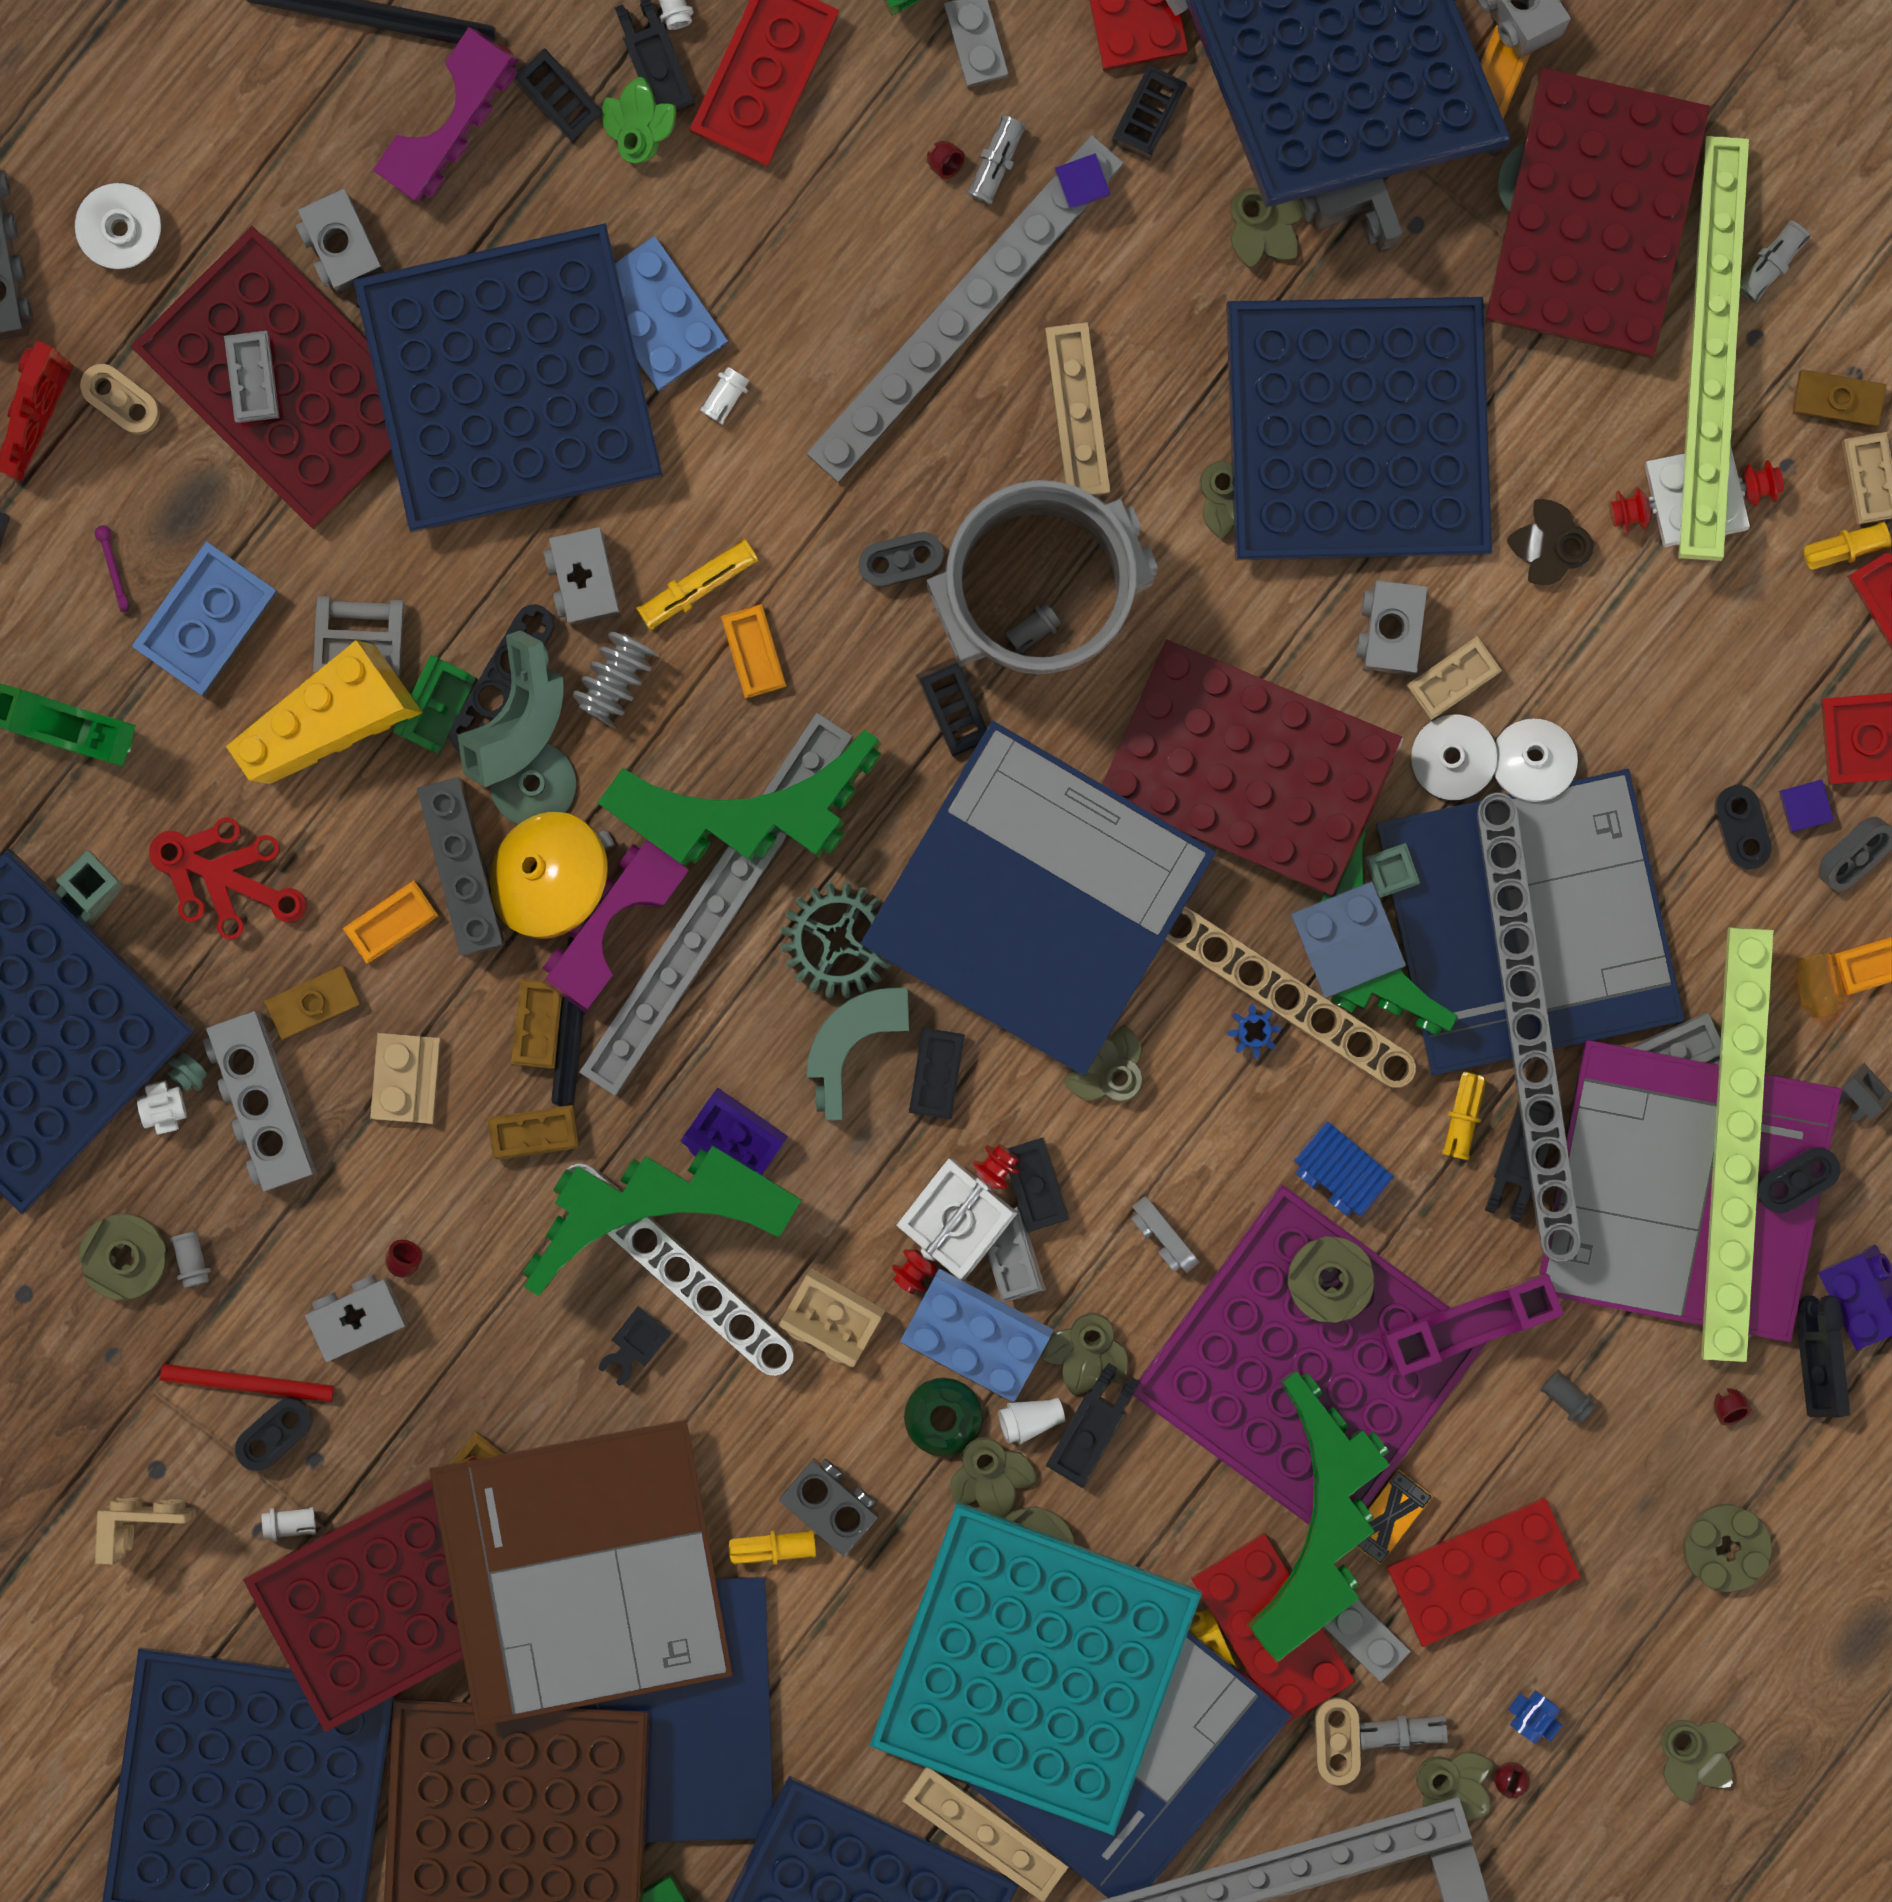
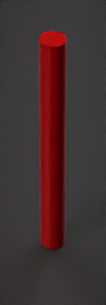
M163 1364L161 1368L160 1380L166 1382L331 1403L334 1397V1385Z

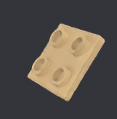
M117 1497L116 1500L110 1501V1505L97 1511L95 1564H114L125 1557L126 1550H132L134 1526L133 1524H127V1521L186 1523L196 1517V1508L185 1507L186 1500L160 1499L159 1502L153 1503V1506H142V1498Z

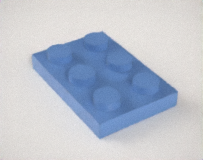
M655 236L615 263L637 362L658 392L729 344L722 331Z
M206 541L135 640L132 647L204 697L278 594V591Z
M939 1269L900 1342L1014 1403L1054 1330Z

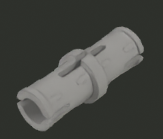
M1006 115L1001 116V121L988 149L982 150L979 157L983 160L970 188L966 192L972 198L988 205H992L993 198L1005 171H1011L1014 164L1011 158L1023 132L1027 128L1022 122Z
M1790 220L1776 240L1768 248L1763 247L1757 254L1759 259L1740 281V294L1756 304L1778 276H1784L1789 270L1788 264L1792 261L1793 257L1812 238L1809 232L1797 222Z
M1406 1715L1396 1716V1720L1359 1722L1361 1751L1399 1746L1400 1750H1409V1745L1447 1743L1448 1740L1445 1715L1406 1719Z

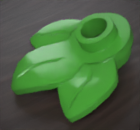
M638 77L631 81L623 90L620 100L606 98L602 106V121L606 133L617 141L621 157L632 164H642L653 158L658 151L659 142L669 137L675 125L676 106L673 104L656 105L652 89L644 77ZM637 136L638 143L634 148V141Z

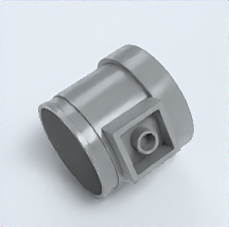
M1045 480L1027 481L1005 487L979 503L965 518L953 539L947 561V571L927 579V590L959 666L963 667L987 656L995 663L1016 672L1037 675L1051 674L1076 667L1090 660L1107 647L1122 628L1130 611L1134 595L1152 587L1154 582L1153 576L1157 574L1156 571L1158 570L1150 547L1141 548L1137 539V535H1140L1141 526L1133 507L1124 508L1121 499L1105 505L1099 499L1078 487ZM1025 515H1051L1077 524L1100 544L1113 570L1115 603L1110 618L1090 641L1062 655L1029 657L1011 652L999 646L977 626L964 599L962 589L963 573L976 545L998 525Z

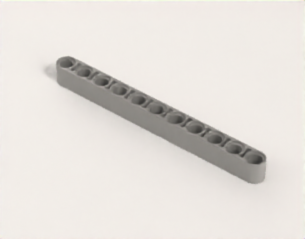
M1492 793L1481 801L1477 809V823L1539 1243L1542 1252L1548 1258L1554 1261L1565 1262L1577 1255L1581 1246V1237L1518 812L1515 802L1510 796L1503 793ZM1492 802L1504 804L1509 811L1508 820L1501 825L1491 824L1485 817V808L1488 804ZM1502 844L1513 849L1515 861L1510 867L1500 868L1493 863L1491 851L1495 846ZM1505 887L1517 889L1522 898L1518 909L1507 911L1499 905L1497 895L1501 889ZM1519 930L1526 935L1528 946L1524 952L1513 954L1505 948L1504 936L1508 931ZM1519 972L1529 974L1534 981L1532 993L1525 997L1514 994L1510 987L1512 976ZM1531 1015L1539 1021L1540 1033L1535 1039L1527 1040L1518 1034L1516 1024L1521 1016ZM1538 1058L1545 1063L1547 1074L1541 1082L1533 1083L1524 1077L1523 1065L1528 1059ZM1538 1100L1549 1103L1553 1110L1551 1121L1544 1126L1534 1124L1529 1116L1531 1105ZM1545 1143L1554 1145L1559 1152L1558 1163L1550 1169L1541 1167L1535 1158L1538 1147ZM1552 1186L1561 1188L1566 1196L1563 1208L1556 1212L1547 1210L1542 1203L1544 1191ZM1559 1229L1567 1231L1572 1238L1570 1250L1562 1255L1553 1253L1548 1245L1550 1234Z

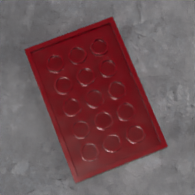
M1542 67L1485 321L1652 359L1656 353L1710 106Z
M253 226L233 243L130 346L313 530L392 453L367 340ZM267 330L269 332L280 418L236 423L224 336Z
M1166 639L1102 785L1194 839L1334 897L1404 739L1402 736Z
M474 1454L461 1462L474 1460L478 1458ZM431 1478L243 1578L247 1589L325 1733L463 1659Z

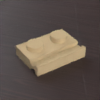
M377 1033L370 1119L434 1124L441 1038Z

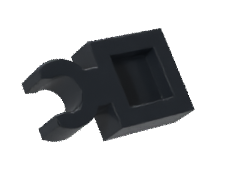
M638 1306L611 1339L620 1347L619 1351L605 1356L601 1360L598 1369L603 1372L609 1363H620L623 1367V1373L616 1383L619 1386L623 1385L632 1374L633 1361L637 1360L645 1367L672 1334V1331Z

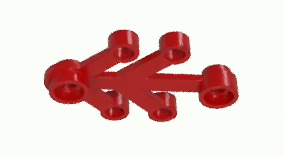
M228 817L221 818L215 823L214 827L188 837L176 831L160 833L151 842L149 857L157 870L170 874L180 900L178 913L183 920L197 922L204 917L206 912L204 902L195 896L187 869L203 876L219 917L217 930L225 939H238L245 930L244 921L240 916L236 915L226 887L270 906L274 916L280 921L294 923L302 919L306 914L307 900L300 891L293 888H284L277 891L234 872L236 869L260 860L272 861L276 859L280 853V844L276 838L269 835L259 836L253 845L210 861L194 853L218 842L225 844L236 842L241 835V827L236 820ZM224 823H232L235 833L231 838L224 839L220 835V827ZM265 840H270L274 845V851L270 856H262L259 852V845ZM169 844H174L178 850L177 857L168 861L163 856V849ZM286 897H292L296 903V907L291 913H284L280 907L281 901ZM195 901L199 905V913L195 917L190 918L185 914L184 908L188 902ZM233 918L238 922L239 928L235 934L228 935L224 931L223 926L226 920Z

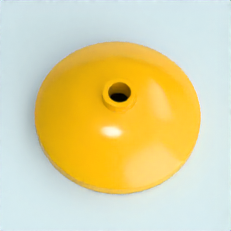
M564 812L540 813L524 820L513 828L498 847L489 875L490 897L500 919L514 931L536 939H549L564 935L583 923L597 906L607 879V857L600 837L586 822ZM537 862L535 871L530 873L532 866Z

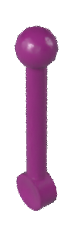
M100 525L95 529L94 535L102 544L120 612L129 611V606L109 541L112 535L111 530L105 525Z

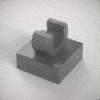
M1863 1063L1850 1074L1842 1086L1839 1104L1845 1099L1850 1098L1859 1106L1850 1117L1853 1122L1862 1119L1865 1113L1872 1119L1884 1110L1892 1097V1093Z

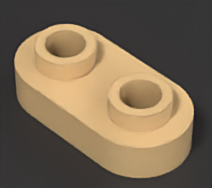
M97 364L84 372L80 381V389L85 400L124 430L132 434L141 435L150 432L157 425L160 409L156 400L114 367L107 364ZM104 380L110 381L111 391L106 395H100L97 391L98 384ZM137 406H143L146 410L145 417L139 421L133 420L131 416L132 410Z
M1331 1697L1322 1702L1315 1713L1316 1765L1320 1775L1326 1782L1341 1786L1352 1782L1360 1771L1359 1714L1349 1700L1342 1697ZM1333 1711H1341L1344 1714V1721L1339 1726H1333L1329 1723L1328 1718ZM1336 1754L1343 1755L1346 1759L1345 1765L1341 1769L1332 1768L1330 1766L1332 1756Z

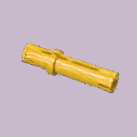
M743 538L741 542L713 560H710L677 583L675 580L667 583L668 588L643 605L637 606L636 609L650 631H652L656 626L679 611L683 610L686 613L691 610L692 606L690 604L718 586H721L749 566L758 563L759 560L748 542Z

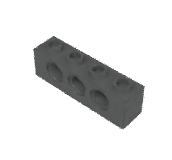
M5 170L0 171V283L6 286V296L0 302V340L29 335L27 323L33 322L30 300L28 296L22 297L19 281L25 280L26 275L21 255L14 254L12 239L18 238V230L13 212L7 213L4 197L10 196V185Z
M456 777L417 788L460 955L467 957L507 946L500 918L491 901L489 876L464 781Z

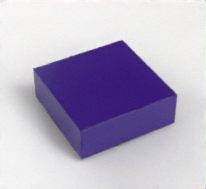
M1096 153L1055 168L1069 211L1110 196V191Z
M1823 779L1779 791L1790 833L1834 821Z

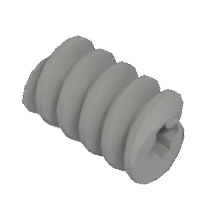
M610 632L608 638L615 645V648L601 647L599 650L607 662L592 661L590 667L596 673L597 678L583 676L581 682L589 690L588 693L574 691L572 696L580 705V709L615 729L617 726L609 718L610 713L621 716L625 714L618 700L632 701L634 699L627 685L642 686L643 681L636 674V670L651 671L652 667L644 657L645 655L659 657V655L626 634Z

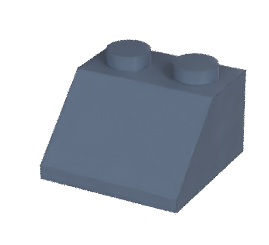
M1372 881L1291 914L1325 998L1406 966Z

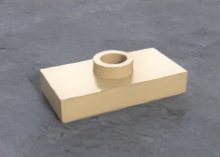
M1887 432L1842 440L1857 525L1892 519V459Z
M1476 636L1410 682L1406 687L1431 721L1502 670L1479 637Z

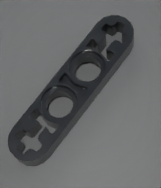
M537 604L528 605L522 608L514 618L451 726L449 732L450 741L459 752L458 732L460 728L469 729L476 719L474 716L468 715L470 709L473 707L482 716L494 719L502 711L511 691V674L505 672L501 666L502 655L508 651L506 635L520 630L526 633L528 626L524 623V619L527 616L534 618L540 613L543 615L541 622L546 626V629L543 633L535 631L532 637L542 641L546 647L553 634L555 625L551 613L545 607ZM489 686L497 687L503 693L502 705L493 711L485 710L479 703L480 693ZM481 721L478 728L486 724Z

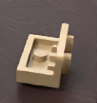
M810 1268L783 1315L779 1326L787 1330L792 1338L801 1342H808L824 1351L831 1360L854 1367L886 1310Z

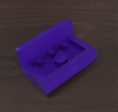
M717 1087L680 1141L688 1147L695 1157L700 1149L709 1152L710 1148L715 1146L763 1175L788 1136Z
M1877 1245L1867 1247L1861 1253L1826 1267L1818 1273L1828 1294L1835 1296L1841 1302V1311H1843L1842 1323L1856 1351L1892 1336V1265L1887 1256L1880 1253Z

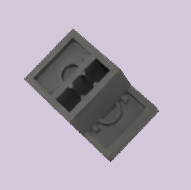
M1383 178L1298 199L1305 221L1313 220L1316 230L1365 214V220L1361 221L1365 237L1369 245L1376 243L1379 253L1396 248L1403 235Z

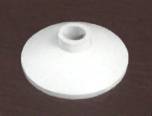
M112 183L95 189L83 200L75 218V234L81 249L93 262L110 269H127L142 263L153 253L161 235V218L155 203L145 192L129 184ZM118 222H126L128 225V231L123 236L114 235L113 228Z
M1456 714L1445 715L1428 723L1416 737L1411 754L1412 768L1419 783L1432 795L1445 800H1463L1481 792L1491 781L1498 759L1495 741L1485 726L1471 717ZM1451 748H1456L1460 751V759L1454 764H1449L1445 760V753Z
M1525 719L1507 727L1497 738L1495 744L1498 759L1494 776L1499 785L1511 796L1528 802L1547 801L1564 792L1573 781L1578 764L1577 750L1571 737L1558 725L1543 719ZM1536 749L1542 752L1543 758L1540 761H1532L1528 758L1527 753Z

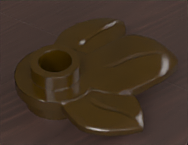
M1537 499L1533 504L1535 524H1529L1513 532L1507 538V543L1516 556L1532 563L1528 572V582L1537 585H1551L1560 581L1568 569L1579 568L1588 562L1593 553V541L1586 530L1574 525L1573 517L1568 508L1552 500ZM1573 540L1578 544L1579 551L1576 555H1568L1564 551L1563 545L1565 541Z

